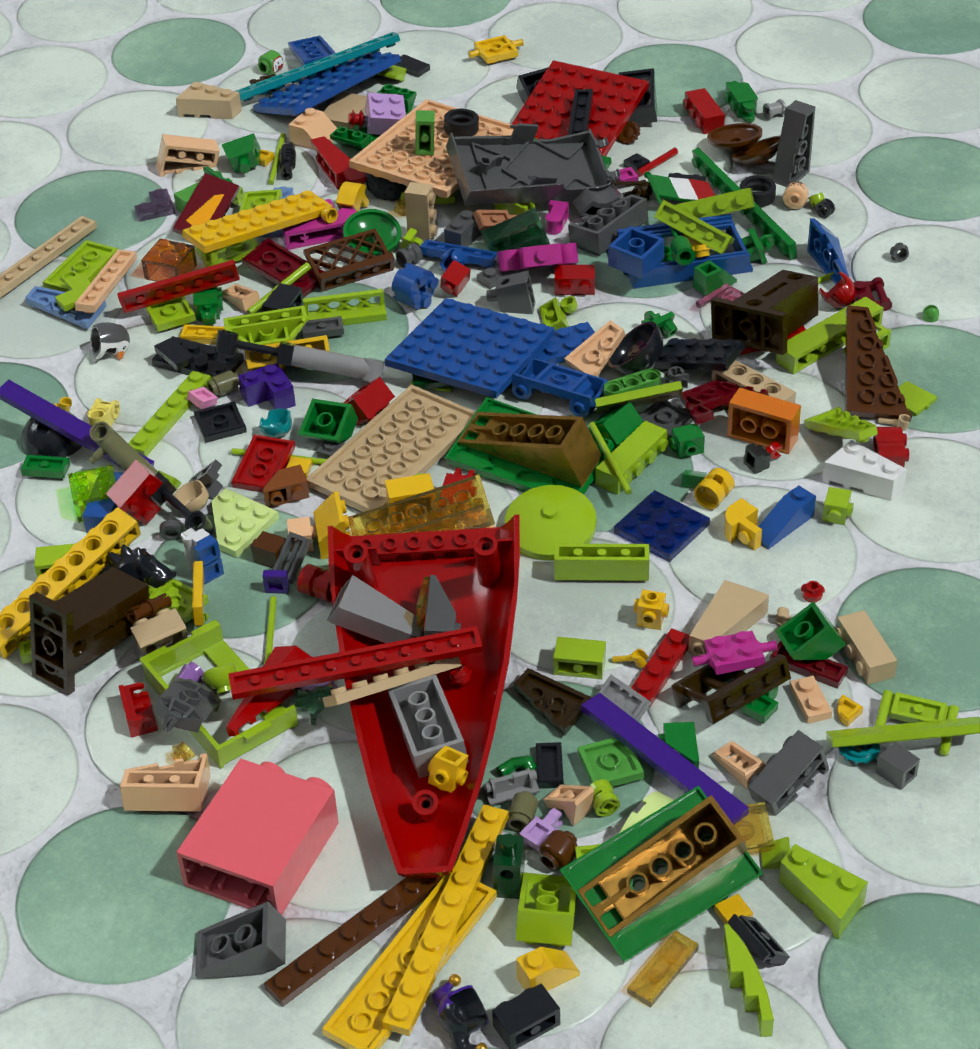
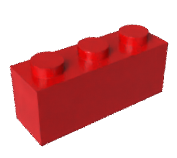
M705 88L685 92V99L682 102L683 108L689 113L690 118L695 121L697 128H700L703 134H708L713 129L724 126L725 114Z

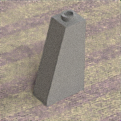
M354 575L341 588L327 619L332 624L384 643L425 635L422 632L425 626L424 620Z

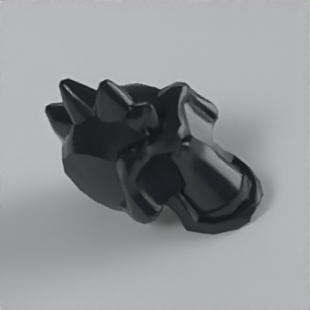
M125 544L122 545L120 554L108 552L107 555L111 565L102 568V572H105L114 567L142 582L145 579L148 580L151 576L159 582L173 579L177 574L176 571L171 570L153 555L146 552V548L140 549V547L131 550Z

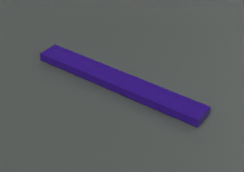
M9 379L0 387V400L92 452L99 448L90 437L91 425ZM107 453L103 456L106 460L119 466ZM139 453V454H140L143 458H145L152 466H154V461H153V460H151L150 458H148V457L144 456L143 454Z
M598 693L581 705L583 713L685 793L699 786L707 798L712 795L733 825L749 814L748 806L603 694Z

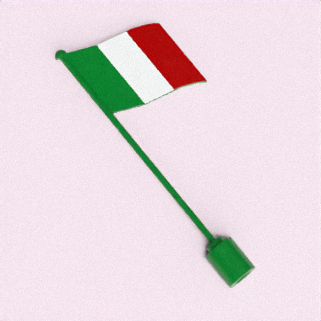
M649 171L644 173V177L648 179L659 205L662 203L661 198L689 202L715 196L709 183L705 181L653 175ZM669 226L674 236L670 248L676 262L680 265H689L695 259V252L688 238L684 236L678 237L675 229Z

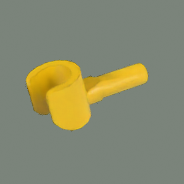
M62 397L59 403L54 405L70 411L72 400L69 397Z
M639 648L633 651L632 654L612 657L613 662L634 661L638 668L645 667L647 665L645 660L649 659L645 651Z

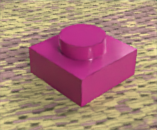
M632 167L619 170L621 175L616 181H638L639 176Z

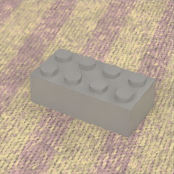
M436 674L387 689L394 716L418 778L430 775V772H428L429 763L433 756L445 745L467 754L463 737Z

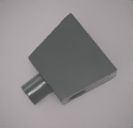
M529 271L499 277L496 288L486 291L487 301H498L500 311L504 313L533 314L536 301Z

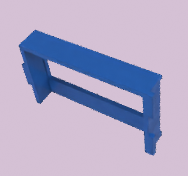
M731 214L698 219L719 230L726 229V234L735 239L732 244L735 252L696 257L689 265H680L676 260L660 262L643 279L623 272V274L628 275L633 289L692 281L694 267L709 260L731 275L753 272L750 263V253L747 252L732 221ZM665 223L635 227L660 238L673 236L669 225ZM628 228L617 229V238ZM675 229L678 236L683 235L682 232Z

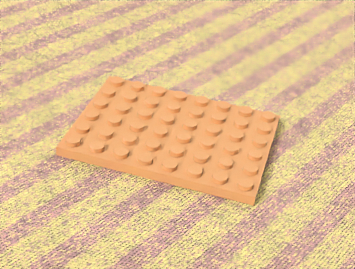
M428 99L424 100L350 159L349 167L359 172H366L375 177L403 184L407 187L410 182L433 185V193L441 198H448L459 188L446 149L450 135L444 131V115L450 110L459 108ZM416 110L435 111L434 155H415ZM478 114L479 131L474 136L512 135L514 129L510 127L512 124Z

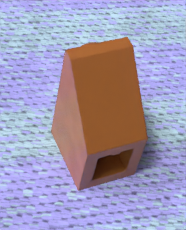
M301 465L277 471L263 488L265 506L271 508L310 498L308 481Z

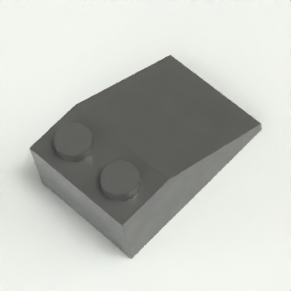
M430 575L424 629L425 636L461 629V623L456 621V612L436 575Z
M267 901L199 930L197 935L195 976L198 979L255 975L263 974L284 965L286 956V919Z

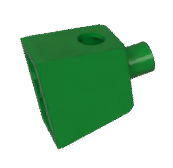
M254 133L222 144V148L234 173H248L250 168L259 165L261 148Z

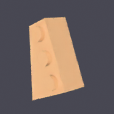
M162 134L156 163L159 177L174 172L180 174L182 171L191 169L193 171L202 170L206 166L210 168L216 167L220 153L217 141Z
M207 753L199 755L200 759L186 762L183 761V758L175 759V764L159 767L158 763L125 769L120 785L124 811H202L210 781Z

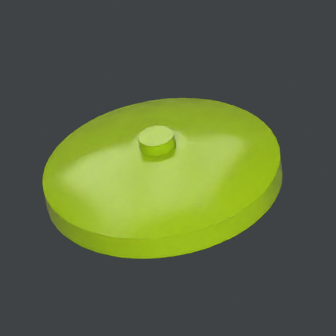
M561 485L539 486L522 493L510 504L505 515V524L514 515H520V553L543 561H554L555 543L589 544L595 535L597 527L596 512L591 501L581 492Z

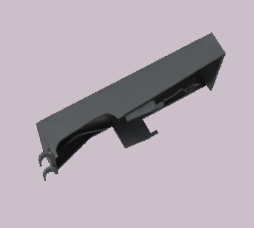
M518 123L517 125H510L511 128H514L512 135L454 137L453 133H450L446 144L465 205L550 202V200L573 201L585 189L601 191L611 185L613 186L615 179L621 175L618 168L612 172L606 169L599 148L606 147L609 142L607 137L603 140L595 139L591 129L553 139H534L539 127L538 124Z

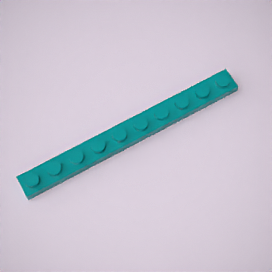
M395 32L385 34L236 90V92H239L241 101L252 100L255 95H265L271 89L284 88L287 83H297L303 77H313L317 75V72L322 70L329 71L338 64L345 65L349 63L348 60L361 59L364 57V54L377 53L383 47H393L396 45V42L400 41L399 34Z

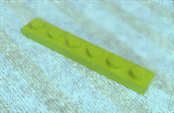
M192 371L130 440L129 444L137 452L147 457L193 404L187 399L188 392L201 387L207 388V381L211 380V376Z

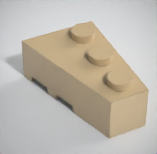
M201 82L192 83L176 98L178 117H184V114H191L195 118H200L201 115H211L213 119H234L242 111L239 92L219 88L214 85L202 84Z

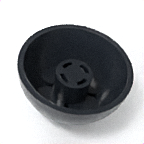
M652 321L645 322L628 332L608 360V366L623 375H630L653 368L663 352V337L656 323Z
M32 417L26 422L22 431V448L27 455L68 457L82 447L80 444Z

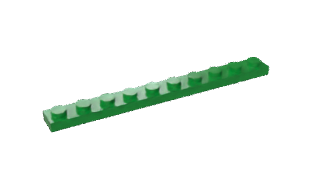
M699 147L692 150V164L694 168L698 169L703 176H706L711 181L713 187H717L720 190L721 194L741 190ZM755 202V208L740 211L742 215L749 219L752 225L759 229L762 235L773 236L775 240L774 245L782 255H785L790 261L797 258L796 242Z

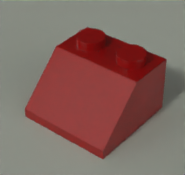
M379 376L358 389L343 403L352 404L358 417L356 425L359 426L364 422L369 423L378 411L381 412L390 404L389 402L395 396Z

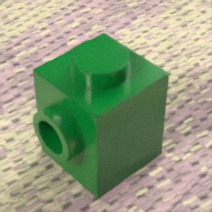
M694 423L672 428V438L669 439V445L679 459L704 453L705 436L698 425Z

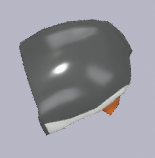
M111 322L93 325L90 340L94 358H102L105 354H112L120 361L125 351L128 350L130 336L126 328Z

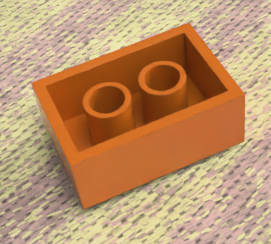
M739 388L729 402L727 436L751 444L761 445L765 448L773 442H778L782 449L777 451L789 455L798 440L801 405Z

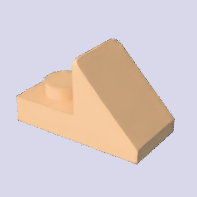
M560 785L546 796L543 801L547 808L564 810L571 825L575 826L591 811L594 789L592 786Z

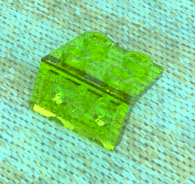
M112 465L68 474L78 522H83L82 515L87 503L110 498L106 493L116 483Z

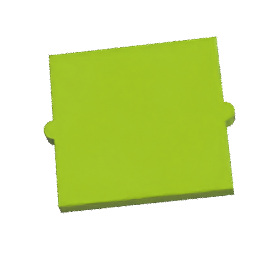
M909 381L899 386V390L906 400L907 410H910V413L914 416H918L925 409L928 410L929 406L938 398V396Z

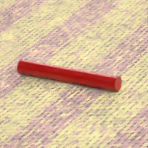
M672 148L636 170V174L641 177L645 172L651 171L677 155L678 149Z

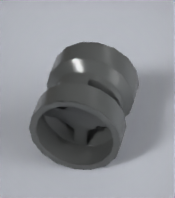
M411 243L407 245L406 249L401 248L395 253L396 260L402 268H405L406 266L404 265L407 263H417L423 258L422 251L416 243Z

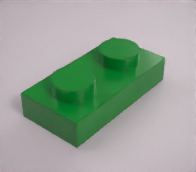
M27 455L20 470L22 476L64 479L71 464L69 458Z

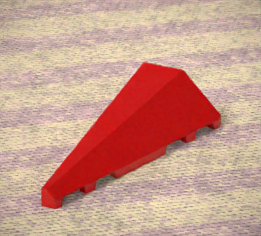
M298 646L274 647L264 666L312 658V656ZM293 689L243 698L226 726L228 736L238 735V730L246 723L250 725L255 723L256 716L259 713L271 711L294 694Z

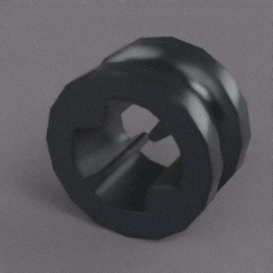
M825 198L816 204L815 209L820 217L827 218L834 213L835 205L830 199Z

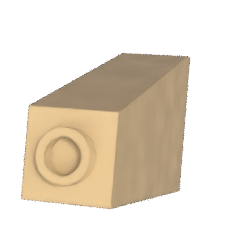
M724 580L690 633L688 652L696 656L706 654L704 640L712 639L715 636H727L740 631H747L767 614L769 595Z

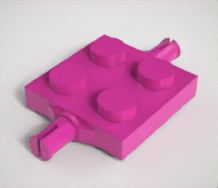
M740 631L732 635L715 636L712 639L704 640L706 654L692 656V662L694 667L709 664L714 669L716 675L758 667L765 663L763 653L777 651V643L775 640L761 643L756 639L753 631Z

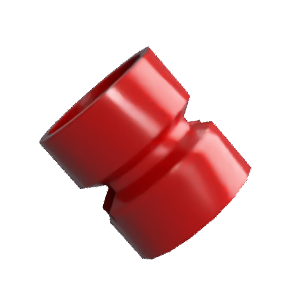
M312 564L305 565L298 577L297 590L302 594L315 596L317 599L326 602H332L329 570L323 571L321 567Z

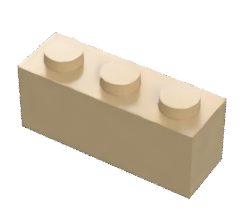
M410 182L404 192L407 232L410 228L417 230L415 237L422 239L423 242L426 239L433 240L438 232V227L435 225L437 210L434 209L436 194L433 193V185Z
M865 610L838 617L835 629L846 643L844 646L846 656L852 659L858 675L864 678L867 685L895 678L897 659Z

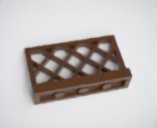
M376 228L303 250V254L311 266L321 292L394 270L395 258L392 252H388ZM372 236L376 240L374 244L365 241L366 238ZM353 242L358 244L356 249L348 247L347 244ZM361 246L371 248L369 254L359 251ZM337 248L340 249V251L337 255L328 252L329 249ZM374 250L383 253V255L374 256L372 254ZM343 251L352 253L351 259L341 256ZM318 253L322 256L320 260L312 258L311 254ZM327 256L335 260L333 264L323 262L324 258ZM356 256L366 258V260L357 262L354 259ZM338 261L348 264L343 267L336 266ZM320 266L330 269L323 273L318 271Z

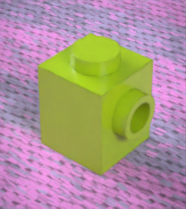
M835 487L828 488L822 521L845 525L847 516L851 517L853 513L854 503H850L852 490Z

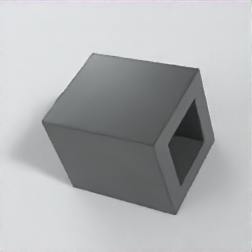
M894 742L887 749L883 748L877 755L876 773L901 790L917 776L920 758Z

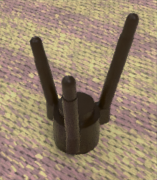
M646 180L614 182L615 186H635L632 191L622 193L624 197L632 194L646 198L648 201L650 200L649 196L653 193L649 182H646Z

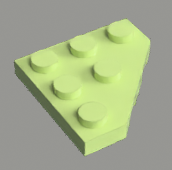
M227 488L211 501L219 549L235 558L241 555L252 544L253 540L258 538L262 531H266L279 519L278 511Z

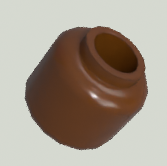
M552 831L539 846L540 861L550 870H560L576 858L575 847L578 846L576 843L577 838L569 831Z

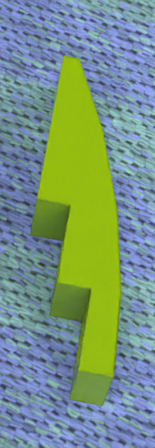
M724 924L723 944L730 988L742 989L745 1012H757L760 1037L772 1036L774 1018L769 996L759 969L738 934L729 924Z

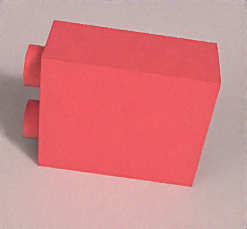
M240 758L176 852L184 886L248 909L268 901L282 915L339 824L334 789L327 782L317 777H309L304 780L286 774L281 767L272 762H262L259 765Z

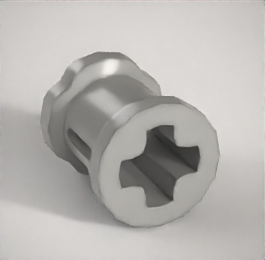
M778 99L775 103H765L763 105V114L767 119H772L773 116L779 114L784 115L786 104L781 99Z

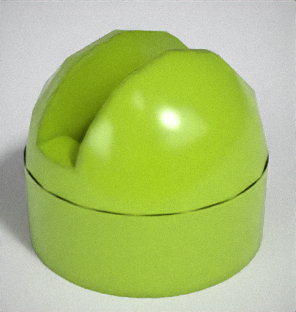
M823 192L808 197L811 206L814 208L817 203L825 199Z
M567 296L560 302L565 313L572 314L576 312L578 304L575 297Z

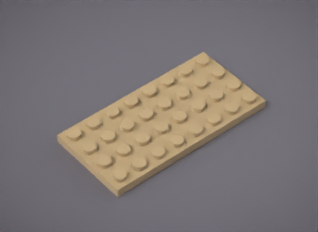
M410 385L306 478L308 487L327 496H330L335 491H339L340 500H345L346 505L374 518H378L387 509L385 480L426 473L451 449L476 412L419 387Z

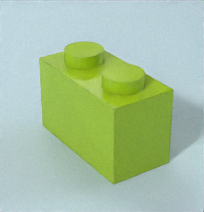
M557 637L553 656V675L602 680L606 661V641Z

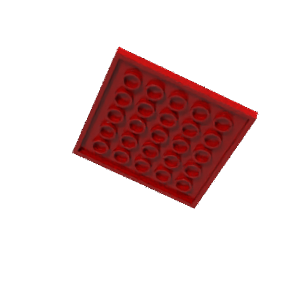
M553 60L512 122V125H517L518 123L538 124L539 127L534 137L536 139H553L567 136L575 90L593 89L594 96L589 129H591L594 138L597 140H603L607 137L609 144L604 148H599L601 155L607 156L647 91L649 83L646 80Z

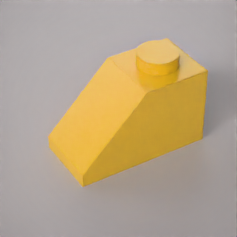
M539 947L516 958L517 979L524 990L542 983L545 989L549 991L580 976V971L566 951Z

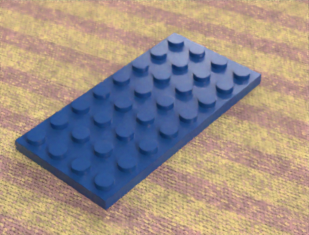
M377 52L364 54V57L361 59L348 60L349 63L345 65L338 64L329 71L322 70L313 77L301 78V81L298 83L285 86L284 90L273 92L271 97L259 99V103L253 105L254 111L258 113L296 116L307 108H312L401 61L400 56L391 52L384 54Z

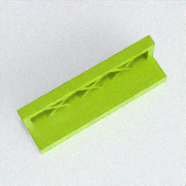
M665 200L662 201L654 218L694 240L706 244L707 247L720 254H724L729 243L733 244L735 240L732 236Z
M383 289L303 299L308 320L341 316L343 326L387 320ZM380 296V302L370 303L368 301L371 297ZM352 299H357L360 301L357 305L354 306L348 304V302ZM331 302L340 303L337 308H330L328 306ZM317 304L320 306L317 310L308 311V305Z

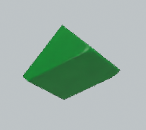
M685 470L682 474L681 487L695 489L705 478L707 472Z

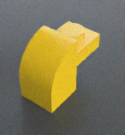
M345 181L341 185L336 199L339 209L351 207L358 212L360 207L367 208L369 200L365 195L366 185Z
M743 498L727 508L724 534L730 543L738 539L751 549L756 550L761 546L762 529L757 526L758 509Z

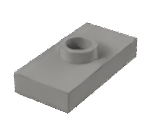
M611 674L598 692L638 722L652 703Z

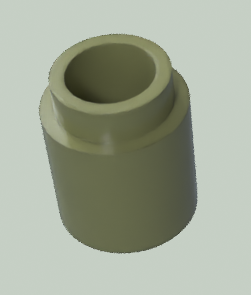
M231 370L211 377V380L207 381L209 391L218 397L238 390V375Z
M522 791L514 794L508 818V826L512 830L521 832L534 819L539 802L532 793Z

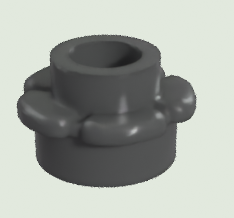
M899 242L891 247V259L899 262L906 260L909 256L907 245Z

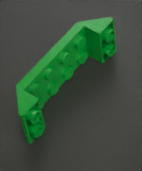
M386 84L377 92L381 94L403 95L406 115L412 111L417 96L415 91L399 88L391 84ZM364 123L361 129L358 125H355L352 129L339 126L330 134V139L342 146L362 151L380 135L368 134L367 124Z

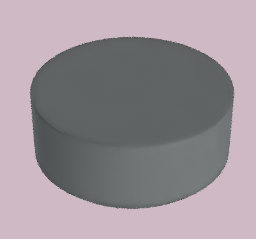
M177 520L163 521L159 526L161 538L168 541L180 538L181 533H183L182 524Z

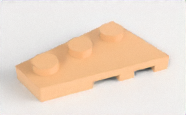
M611 320L608 321L565 357L566 364L577 371L598 377L625 337L624 329Z

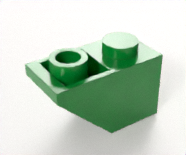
M710 260L694 267L693 287L704 296L737 283V279Z

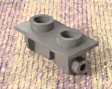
M529 768L513 773L510 778L507 775L495 779L490 778L488 782L482 785L490 806L513 799L514 794L527 791L532 794L540 792L535 781L537 780L536 771Z

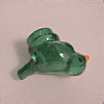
M332 684L325 687L318 686L311 691L309 689L298 690L295 707L301 710V712L307 711L309 713L311 725L316 724V717L325 708L322 698L330 696V690L335 689L332 687Z

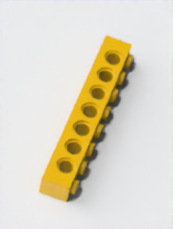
M117 507L114 511L108 513L95 528L90 529L87 535L78 543H75L62 558L57 559L50 569L44 574L39 575L36 581L29 588L23 590L10 605L5 606L0 613V656L6 659L19 647L18 642L26 641L31 636L29 596L38 592L56 601L92 580L102 571V568L110 563L107 555L108 552L120 554L123 544L129 546L141 535L138 522Z

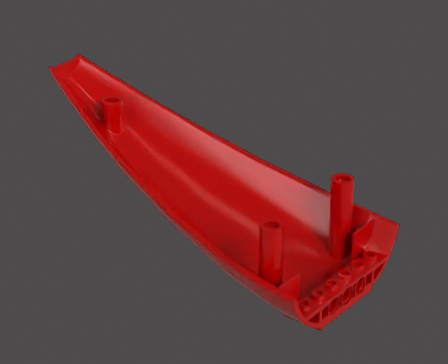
M514 515L503 526L494 528L350 536L333 526H327L332 605H334L341 588L354 575L425 621L430 575H436L456 612V621L461 623V629L474 626L478 628L483 652L459 656L461 664H465L467 668L470 667L472 669L471 679L466 684L458 686V684L452 685L450 683L451 678L448 674L453 669L436 674L463 737L466 753L469 755V763H467L465 769L468 771L466 781L462 786L459 785L452 793L442 791L436 786L429 784V776L418 778L394 716L388 690L349 701L369 788L397 874L403 877L420 879L448 875L452 872L483 781L508 671L518 598L520 515ZM335 625L339 652L385 644L384 642ZM414 665L407 666L409 671L415 669ZM400 668L344 678L346 690L352 689V683L367 680V683L374 682L373 677L387 673L388 677L394 676L393 671Z

